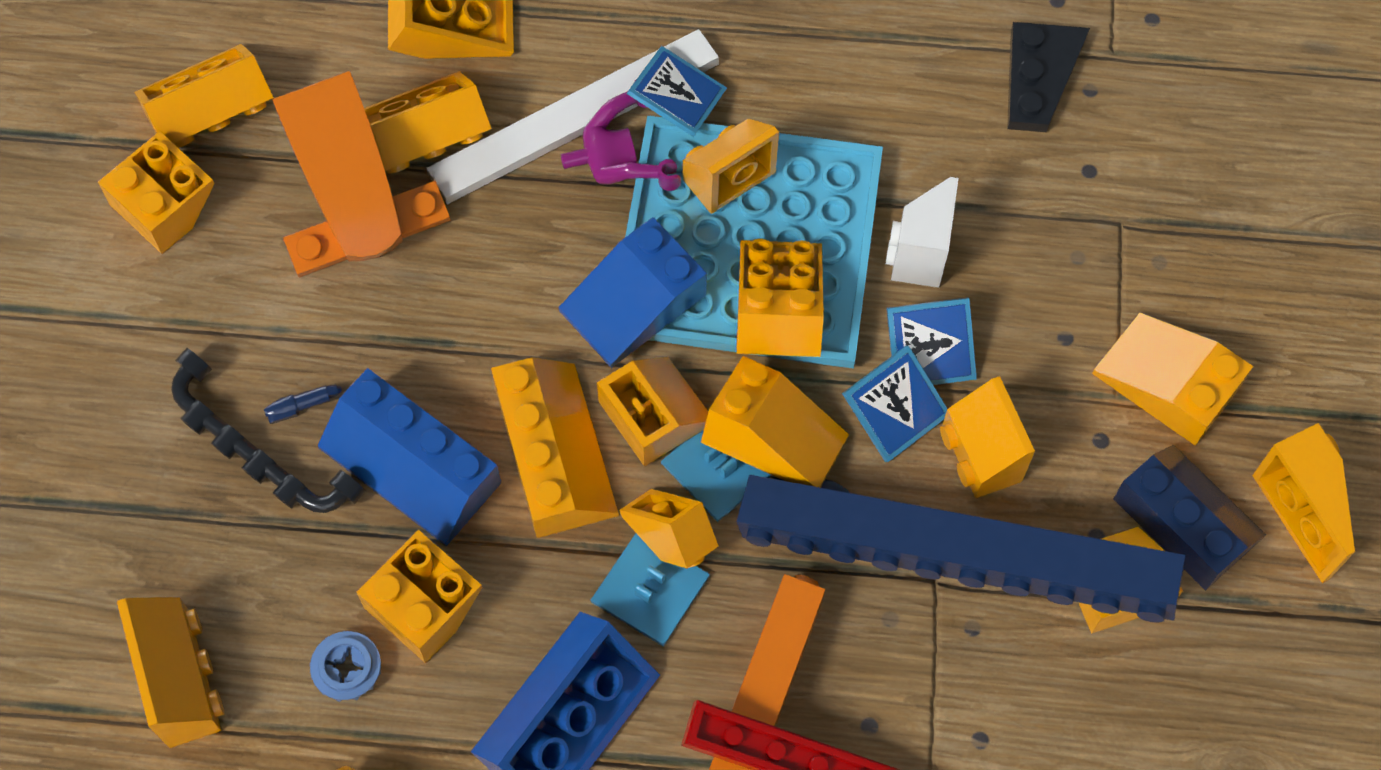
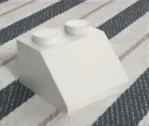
M949 177L904 206L901 222L893 221L885 263L893 265L892 281L939 288L949 252L959 178Z

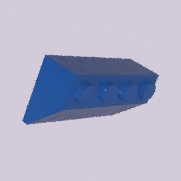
M369 368L339 398L318 443V448L445 546L452 541L501 484L497 464Z
M579 612L474 746L471 753L489 770H589L659 678L660 674L610 622Z

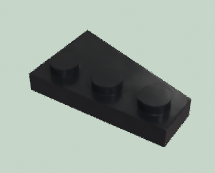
M1013 22L1010 39L1007 129L1047 132L1090 28Z

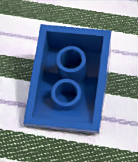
M652 217L622 239L558 308L559 312L612 368L704 298L707 294V273L662 225Z

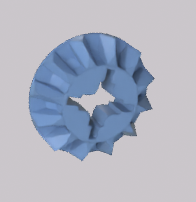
M343 631L332 634L316 647L310 662L311 678L323 695L333 698L338 702L349 699L358 700L361 695L369 690H373L374 684L381 674L380 653L368 637L358 632ZM351 650L353 664L362 670L349 671L347 678L342 683L340 671L332 665L344 663Z

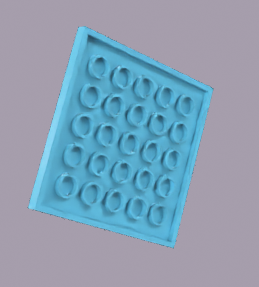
M647 116L639 163L659 165L665 159H672L677 164V171L674 174L668 175H679L681 177V184L678 189L667 191L660 187L658 179L636 178L625 237L654 217L707 273L706 296L649 340L736 352L740 241L766 239L777 242H795L803 240L810 243H822L824 319L821 357L751 355L854 369L883 147L779 133L776 173L711 214L683 181V159L693 148L699 145L705 146L717 139L719 134L728 126L703 123L693 137L663 117Z

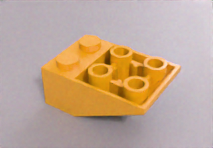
M766 239L741 240L736 354L821 357L824 319L822 243H810L803 240L795 242H777Z

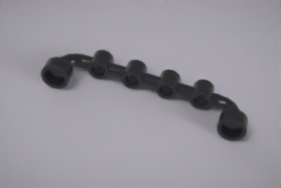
M188 348L175 360L181 367L173 377L171 391L174 401L185 412L180 419L199 435L206 428L216 436L211 444L228 459H231L237 453L247 461L241 468L259 484H262L268 478L278 487L272 493L289 508L293 509L299 503L312 512L327 513L337 510L347 500L355 505L364 495L366 490L342 470H339L330 480L329 484L334 488L330 494L325 496L314 494L296 477L285 471L266 453L255 447L237 430L225 423L207 406L189 393L188 387L191 380L195 378L201 382L212 370L206 362Z

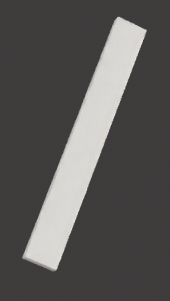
M699 29L664 46L702 72L719 65L718 55ZM657 51L427 167L428 176L432 181H436L441 196L448 205L583 135L584 127L601 106L615 96L627 92ZM634 104L630 107L625 108L620 113H618L614 118L630 111L638 105Z

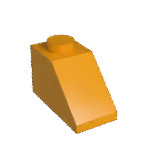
M650 489L619 510L622 518L663 562L688 569L702 563L707 554L719 547L704 505L700 501Z

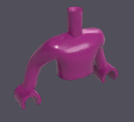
M627 92L608 100L587 123L582 133L584 149L560 154L564 169L588 164L596 182L599 184L609 185L627 179L651 178L658 179L660 187L667 191H674L681 184V177L679 175H668L676 173L677 164L675 161L665 159L659 165L637 163L629 129H606L614 117L625 108L634 104L648 108L629 96Z

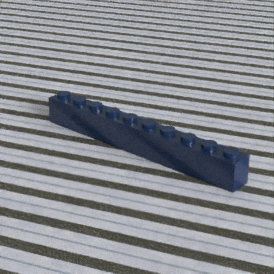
M749 475L736 521L742 537L749 543L761 547H768L773 543L787 546L789 550L802 555H810L815 551L829 554L832 559L844 563H853L855 559L872 562L873 566L885 571H896L898 568L913 570L917 575L927 579L936 580L940 579L941 576L955 578L961 584L973 588H982L986 584L1001 587L1004 592L1014 596H1027L1029 593L1047 596L1049 601L1061 605H1071L1073 602L1092 605L1093 609L1102 613L1115 614L1121 610L1136 613L1140 619L1155 623L1163 622L1165 619L1175 620L1185 562V555L754 475Z

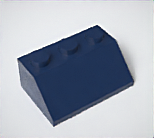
M1174 445L1153 454L1122 482L1113 498L1165 551L1185 555L1184 570L1205 591L1266 536L1239 507Z

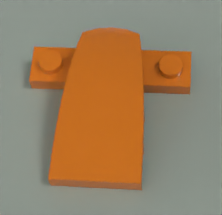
M350 71L272 99L293 151L326 219L323 223L283 237L299 278L345 260L366 261L379 258L403 242V238L451 221L436 181L392 196L370 123Z

